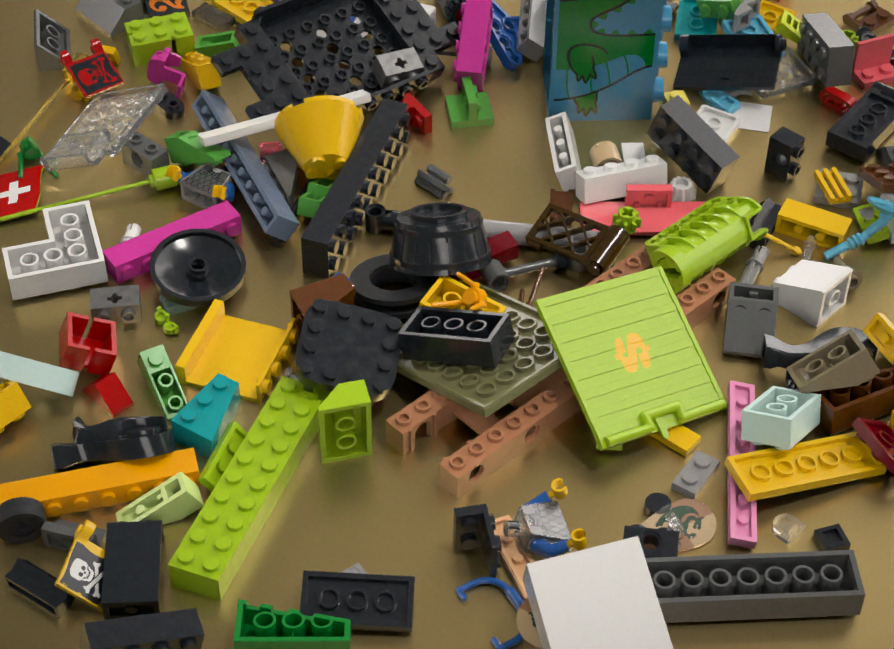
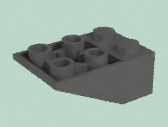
M730 282L726 306L723 353L761 358L764 334L775 337L779 287Z

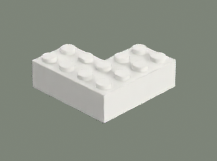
M89 200L42 209L48 235L47 240L2 248L13 301L108 282L105 259Z

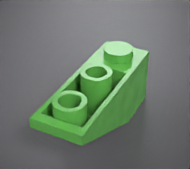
M195 130L179 131L164 138L171 162L181 163L182 166L193 163L196 166L207 163L214 166L223 163V159L231 155L228 149L219 144L207 147L198 142L197 134L199 133Z
M163 344L139 352L137 363L146 385L167 421H170L188 404V401Z

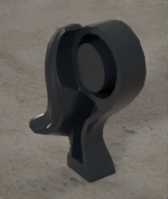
M836 327L800 345H789L774 336L764 334L761 359L763 368L781 367L786 369L850 329L854 331L866 347L874 362L878 348L864 334L863 330L852 327ZM786 369V387L799 390Z
M77 416L73 420L74 443L50 444L55 471L66 469L81 462L135 460L163 455L176 450L173 429L168 428L165 416L120 417L87 426Z

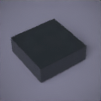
M839 524L814 530L813 536L822 551L850 549L851 543Z

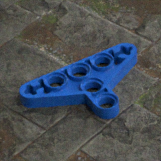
M492 0L493 22L490 43L502 65L509 71H515L522 64V54L516 51L520 16H509Z

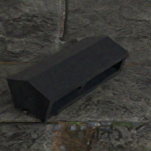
M767 197L759 203L762 206L761 211L752 216L749 222L752 232L759 228H768V234L772 235L775 231L777 215L782 206L775 204ZM764 237L750 242L748 246L755 249L756 246L760 245L759 250H761L762 246H767L770 239Z
M18 558L13 568L4 576L8 588L57 618H60L71 607L75 599L72 595L54 586L57 580L55 576L25 559Z

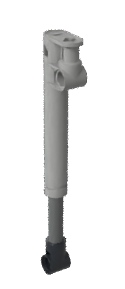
M378 203L369 204L365 208L366 231L371 234H380L385 230L394 231L396 217L403 211L386 210L383 205ZM483 219L487 239L499 233L509 231L519 246L530 247L527 245L525 237L534 224ZM564 227L550 228L552 235L565 231ZM546 229L538 232L535 237L544 238L549 236V233ZM594 230L586 231L588 238L598 236L600 231ZM583 233L570 236V239L574 243L584 240L585 237ZM568 238L556 240L554 244L559 247L569 244ZM588 246L576 248L574 252L584 256ZM570 259L569 268L573 271L582 272L587 270L586 265Z

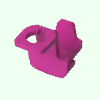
M166 47L164 51H157L151 57L147 68V79L159 85H162L163 80L178 85L176 97L180 100L185 87L186 74L169 66L180 67L182 57L171 52V48Z

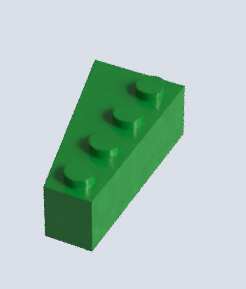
M238 599L233 639L234 649H352L351 620L317 613L313 616L301 614L300 610L290 608L288 612L274 610L273 605L262 603L260 607L248 605L246 600Z

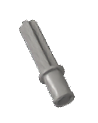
M760 245L755 247L751 258L746 261V268L738 283L754 284L758 274L763 271V264L769 255V250L766 247L762 246L760 252H758Z

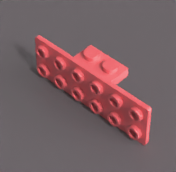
M626 184L625 202H594L589 204L580 202L579 209L580 215L610 226L613 225V214H618L619 208L621 209L625 206L633 207L636 211H639V217L642 220L641 228H636V233L630 235L641 236L657 235L705 202H672V184Z

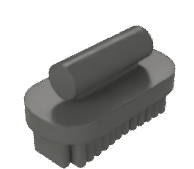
M429 164L426 171L419 169L414 180L417 185L441 199L453 194L455 190L452 186L448 185L452 182L453 177L433 164Z

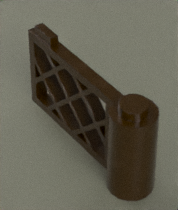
M549 203L525 238L528 246L540 250L542 247L584 264L591 274L599 276L609 270L630 239V236L624 228L618 225L607 226ZM552 212L561 216V219L551 222L547 221ZM574 221L581 224V227L568 230L566 226L567 223ZM564 225V232L551 234L550 228ZM593 229L600 231L598 236L587 237L586 231ZM548 230L549 236L544 238L535 237L538 232ZM580 233L584 234V240L571 242L570 236ZM568 238L569 244L559 247L554 244L556 240ZM588 246L584 256L574 252L576 248Z

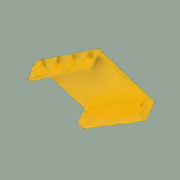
M214 299L175 364L179 383L203 389L220 373L239 383L240 399L261 404L265 395L270 393L274 378L280 375L282 363L284 360H288L293 343L296 344L299 339L300 331L297 329L296 318H292L285 330L225 315L224 301Z

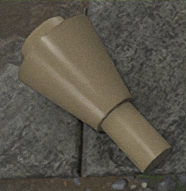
M835 257L833 259L834 265L853 269L848 291L859 287L863 281L862 274L845 264L841 257Z

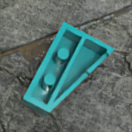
M218 373L171 419L175 442L186 448L194 447L196 453L209 459L227 425L233 422L241 405L239 383Z

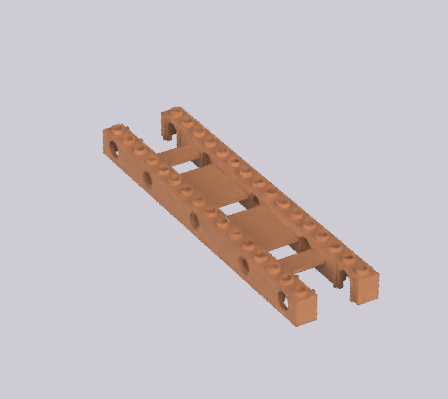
M645 245L584 287L653 268ZM718 267L709 271V274L695 284L691 283L688 289L676 296L691 329L727 304L730 282H736V279ZM717 295H720V298L717 300V302L713 304L715 297ZM561 367L510 401L509 404L516 408V410L502 420L493 414L485 418L430 390L386 420V441L402 455H405L408 452L414 451L415 432L422 423L427 422L426 434L431 437L432 435L436 436L439 430L457 418L479 434L478 437L472 441L468 440L465 446L448 458L445 456L443 461L439 463V485L458 499L581 410V407L563 367ZM478 465H480V468L476 475L469 479V475L472 472V470Z

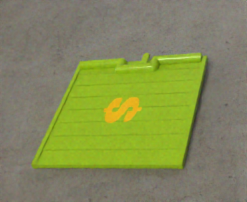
M662 266L538 299L533 302L600 451L660 432L661 437L666 440L670 437L667 429L727 409V402Z

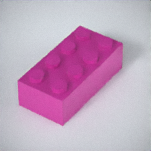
M466 0V3L461 4L462 21H459L458 34L460 35L455 47L457 57L453 61L454 82H457L458 90H462V77L471 76L473 85L477 86V92H483L493 22L492 0Z

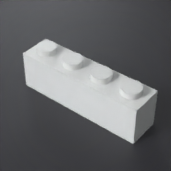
M562 112L545 118L555 174L562 190L566 192L568 189H576L575 171L582 169L574 131L566 112Z
M647 155L642 159H627L621 163L609 162L600 167H585L583 170L575 171L576 197L584 204L625 197L626 184H667V163L657 155Z

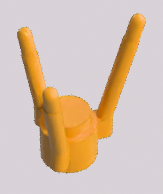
M457 272L456 276L470 286L463 293V299L431 303L433 308L466 305L470 307L471 311L487 307V294L480 288L478 282H474L460 272Z

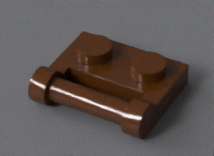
M875 0L866 2L865 6L852 13L848 12L842 17L844 24L855 31L862 26H867L874 35L894 25V15L879 7ZM867 13H871L870 15H868L867 17L861 19L860 21L857 20L858 18L862 17L863 15H865V14H867Z

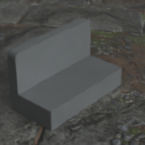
M57 519L55 523L45 521L41 528L44 546L69 552L75 538V531L80 524L62 519ZM95 528L89 541L101 548L106 538V530Z

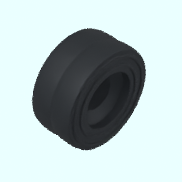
M16 497L3 502L0 505V539L11 544H23L41 537V528L46 521L43 505L38 500L30 497Z

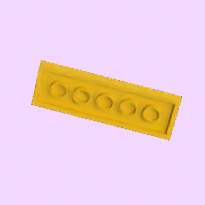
M858 432L800 442L789 450H778L774 447L728 456L724 463L748 502L883 475L887 470L882 462H879L872 456L870 447L857 437Z

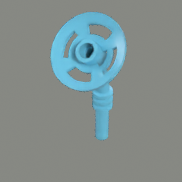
M869 196L867 200L880 211V218L862 233L857 232L856 236L851 235V238H846L847 241L823 252L825 259L828 261L849 249L855 250V246L859 248L860 244L862 246L865 245V241L886 226L889 221H892L894 217V203Z

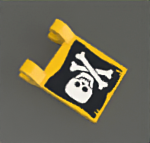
M87 519L84 525H78L75 531L73 544L54 586L97 611L103 612L101 598L105 550L89 541L96 528V524Z

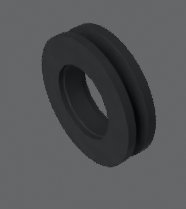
M390 254L370 258L355 267L350 275V281L356 287L357 293L354 295L356 306L381 312L398 319L410 318L418 308L422 298L440 277L418 276L398 272L389 266ZM403 281L414 284L411 288L389 291L378 288V286L389 282Z

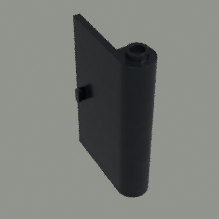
M782 34L681 35L679 39L680 61L673 90H774L782 52L786 51V38H783Z

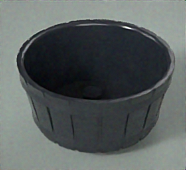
M436 202L415 206L401 212L396 217L392 247L389 252V266L398 272L418 276L456 275L457 272L461 274L473 272L488 266L492 262L491 247L487 240L483 217L477 209L458 203Z

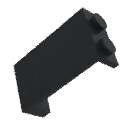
M162 520L107 523L101 598L104 620L161 613L159 596L161 545L165 539Z

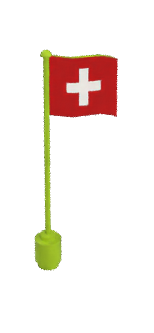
M45 164L23 169V178L21 179L18 177V171L0 175V222L41 212L45 208L72 204L150 184L151 188L155 187L156 191L176 187L180 182H175L171 177L165 176L168 165L151 169L148 180L38 207L41 197V176L45 168Z

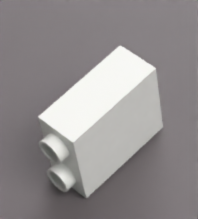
M638 536L526 564L523 582L543 649H673Z

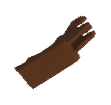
M550 189V203L573 211V190L568 189V192ZM554 212L549 215V222L561 219V216Z

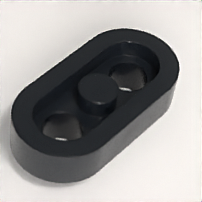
M158 89L151 95L152 106L164 117L170 120H178L184 117V103L170 91Z

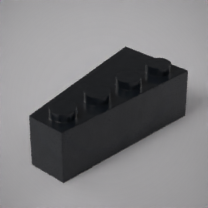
M196 608L83 623L79 649H201L205 633Z

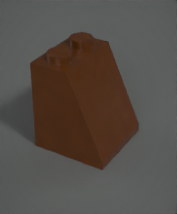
M344 273L290 290L291 317L296 318L297 329L300 331L299 337L305 314L316 299L337 301L356 306L354 301V295L357 293L356 287L352 281L349 282Z

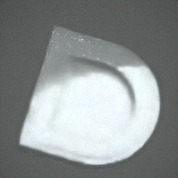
M780 514L773 521L772 532L777 538L789 545L804 531L806 524L790 514Z

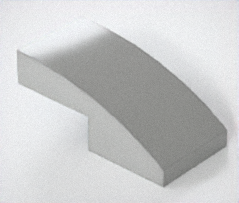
M745 0L738 6L734 14L732 29L734 33L750 26L751 18L759 15L761 0Z

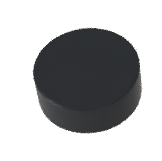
M652 493L645 500L644 510L649 517H653L656 514H665L671 509V499L663 493Z

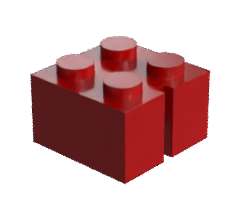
M67 312L59 331V367L82 371V368H84L87 373L102 376L109 374L117 357L116 322L94 317L87 336L84 338L82 336L89 322V316Z

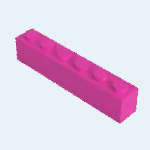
M226 200L102 251L106 270L117 284L150 271V259L154 249L168 236L188 229H210L231 238L242 233L241 215Z

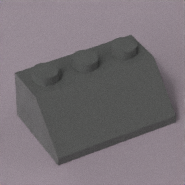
M80 0L76 6L78 13L109 37H114L124 32L125 22L144 19L142 1Z

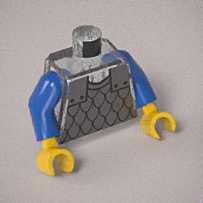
M556 478L552 481L551 491L548 493L544 491L519 507L513 521L504 522L503 533L505 537H517L521 551L524 553L536 554L548 559L571 552L573 547L578 551L586 549L588 543L585 530L577 528L570 535L558 502L552 501L553 498L564 499L568 494L567 486L558 489L564 484L562 478Z

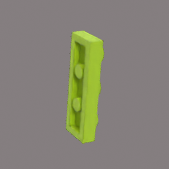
M236 421L227 425L197 479L211 493L247 435V432Z

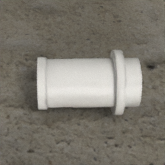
M133 223V226L131 224L127 225L125 235L121 237L120 243L139 236L141 227Z

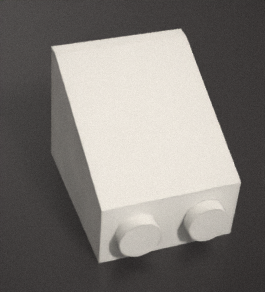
M802 259L795 266L792 265L781 277L775 278L771 287H779L778 305L817 328L845 305L853 269Z

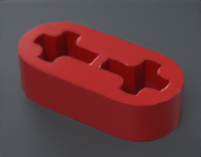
M834 86L826 87L819 93L820 102L841 116L857 102L854 97Z

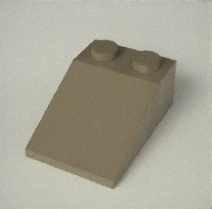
M852 329L786 368L801 393L858 386L872 380L875 375L880 373L868 350Z

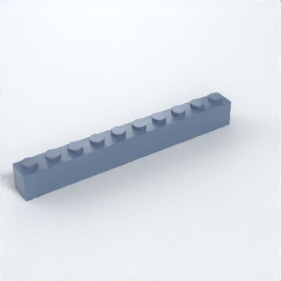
M202 90L191 105L205 131L238 123L224 99L206 90ZM244 136L218 143L230 151L231 155L224 158L223 161L264 232L287 242L300 223L248 138Z

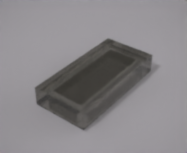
M206 2L192 11L193 18L219 32H223L235 24V17Z

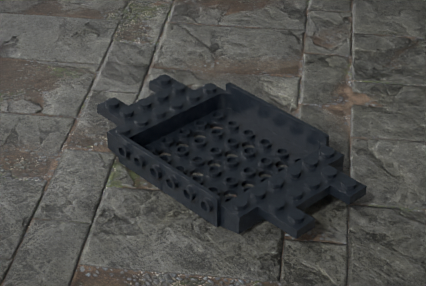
M276 0L272 4L256 8L250 21L237 25L234 37L240 45L213 55L210 62L221 78L241 71L261 100L246 107L245 112L250 119L280 112L290 104L294 107L304 103V98L313 97L317 92H322L325 95L340 96L358 90H364L371 95L369 103L356 106L362 109L364 115L376 110L383 98L397 101L404 98L406 93H411L413 89L418 91L426 89L429 82L440 77L445 68L436 53L456 46V41L459 40L460 34H458L456 22L438 28L418 0ZM357 17L361 23H352L349 18ZM323 30L327 36L324 38L317 36L315 31ZM361 33H369L372 36V39L368 40L363 38L361 36ZM288 44L291 46L292 50H282L280 45ZM327 47H336L338 53L334 54L332 52H329L327 50ZM414 47L424 66L422 73L381 89L371 69L377 55L373 53L372 49L379 48L385 54ZM300 60L303 63V67L294 66L292 61ZM346 62L350 68L347 70L340 68L338 63ZM311 76L314 78L315 83H306L303 77ZM350 79H359L361 85L357 86L351 84Z

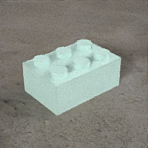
M772 386L742 410L741 440L750 441L753 445L766 444L775 446L778 450L791 449L820 424L821 394L801 393L799 390Z

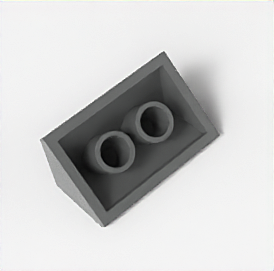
M35 9L33 11L34 49L38 71L66 69L60 63L61 56L59 52L67 50L71 56L69 29L38 9Z

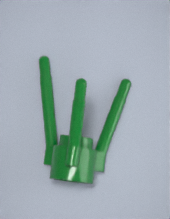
M27 136V138L20 142V152L17 153L19 158L18 177L20 179L23 178L24 158L33 160L37 157L41 159L55 178L59 177L31 136Z

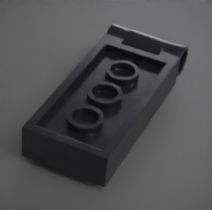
M876 81L828 130L825 145L864 162L894 131V88Z

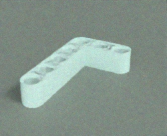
M0 351V378L73 397L80 372Z

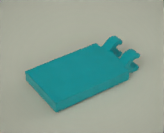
M680 0L674 40L679 41L681 35L716 34L718 18H701L696 0Z

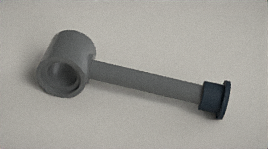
M556 254L553 255V258L510 268L503 267L499 260L492 259L488 266L480 268L479 273L487 287L501 292L509 286V277L539 271L541 267L545 269L552 267L568 269L570 267V259Z

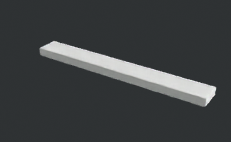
M364 90L340 95V97L354 101L355 106L371 101L370 93ZM280 112L197 134L198 142L207 147L273 129L275 119Z

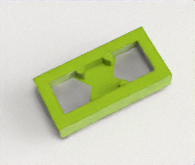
M870 203L853 208V214L862 232L880 218V211ZM884 226L866 241L867 244L870 245L890 238L887 226Z

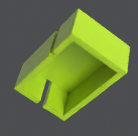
M175 12L170 15L154 16L124 23L126 42L135 67L147 65L157 51H164L166 47L171 48V52H173L171 40H175L176 53L181 57H185V54L195 51L194 34L185 12Z

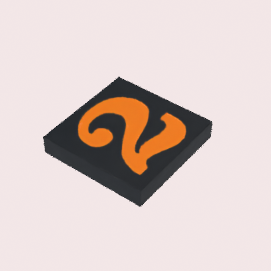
M144 0L149 18L170 15L175 12H185L186 16L190 17L187 0Z

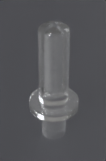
M812 235L808 236V240L803 242V248L805 249L804 260L811 261L812 252L817 247L814 241L815 237Z

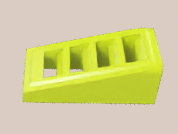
M784 10L777 20L774 32L782 34L783 37L798 44L801 38L799 32V23L801 21Z

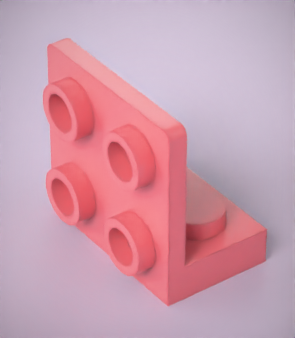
M894 34L857 42L851 78L862 90L870 89L876 81L884 84L894 83V67L890 63L894 45Z

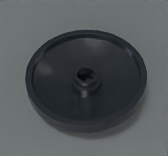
M188 229L168 236L157 245L150 259V276L157 291L168 300L189 307L211 306L214 299L221 301L229 299L241 288L246 276V258L241 247L227 235L210 229Z

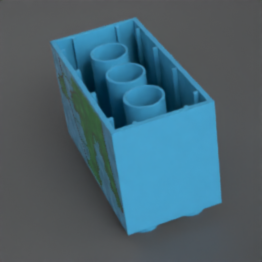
M546 0L542 69L548 117L566 112L569 121L651 120L653 102H663L664 81L662 76H658L659 68H666L668 63V45L666 41H662L663 32H671L672 8L671 5H666L667 0Z

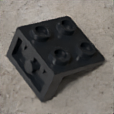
M486 504L454 508L453 544L455 551L482 547L489 576L496 578L497 569L501 568L498 552L502 551L500 536H495L493 531L496 530L494 515L489 514Z

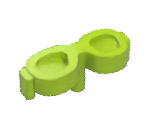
M158 306L155 313V323L163 326V332L166 335L178 334V325L170 321L169 313H166L161 306Z

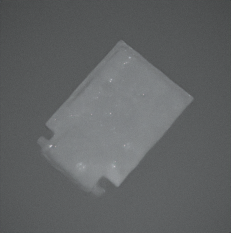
M165 84L97 94L46 156L40 158L41 165L48 171L98 165L104 156L109 155L113 157L118 155L126 142L131 140L134 132L142 126L145 118L153 112V108L157 103L162 101L163 96L168 91Z

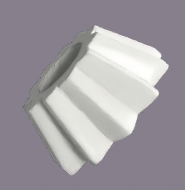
M677 176V178L671 180L669 184H672L673 187L672 202H691V200H696L697 191L690 178Z

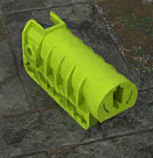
M716 197L708 200L645 242L653 268L662 266L674 293H679L689 286L692 281L698 280L703 273L711 271L715 265L721 264L726 258L734 255L737 250L748 246L752 241L760 240L766 236L768 228H759L752 232L749 218L760 212L762 206L749 197Z

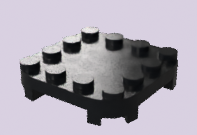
M316 299L313 305L308 308L304 317L292 366V375L295 374L297 380L304 385L303 389L311 393L314 388L332 392L338 384L364 379L372 406L374 402L389 397L395 382L401 353L398 333L402 329V323L400 319L381 312L337 301Z

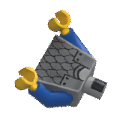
M204 164L197 170L188 173L182 172V169L178 166L168 165L165 176L171 177L175 182H180L182 199L205 209L226 200L228 202L234 200L235 185L232 181V175L225 164L220 168Z

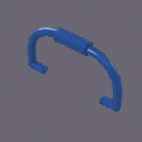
M494 577L474 579L455 589L461 601L465 602L468 600V597L464 591L481 584H493L505 591V595L517 611L523 603V599L514 587H510L504 581ZM519 633L502 644L496 637H492L490 641L496 649H508L519 643L523 637Z

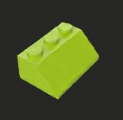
M363 379L338 384L318 407L322 464L373 455L371 400L365 381Z

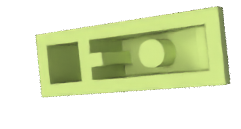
M180 471L115 514L117 522L162 520V524H167L184 519L203 507L204 503L199 486Z

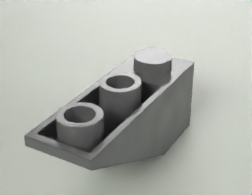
M288 150L265 155L264 166L291 209L294 204L299 180L298 163Z

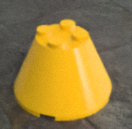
M333 95L308 97L303 99L304 103L294 107L292 104L288 105L280 111L275 119L274 128L276 135L305 172L306 178H328L329 180H335L358 140L364 122L362 109L356 107L355 102L348 98Z

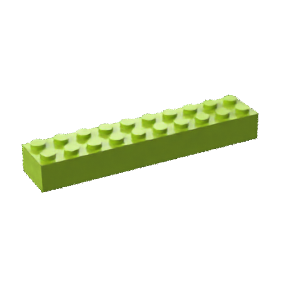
M285 376L281 377L168 563L172 586L218 601L222 600L319 430L318 407L329 395V391L314 388L311 393L303 389L304 385L300 381Z

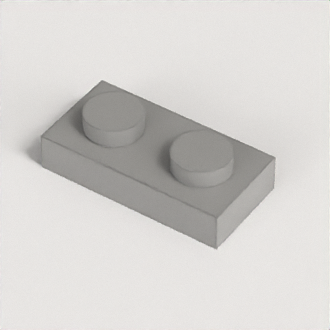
M697 450L673 480L671 490L695 500L718 470L720 461Z

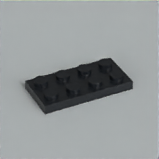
M303 570L300 613L307 616H313L317 613L350 619L351 629L412 633L415 576Z

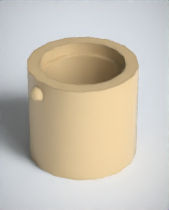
M611 141L596 143L590 150L589 156L593 167L604 166V164L609 162H622L616 144Z

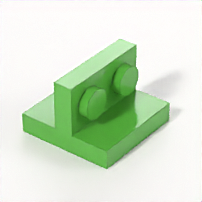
M471 76L462 77V94L445 96V105L451 129L494 125V116L487 92L477 93V86L473 85Z

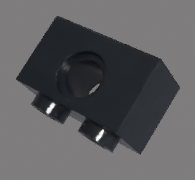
M784 126L772 134L769 139L764 171L784 182H787L793 176L796 177L802 167L800 162L805 151L803 147L805 137Z
M640 524L624 526L623 540L638 536L645 558L678 557L679 531H673L666 527L658 529L646 528ZM645 544H652V545H654L656 548H655V549H647V548L644 547V545H645Z

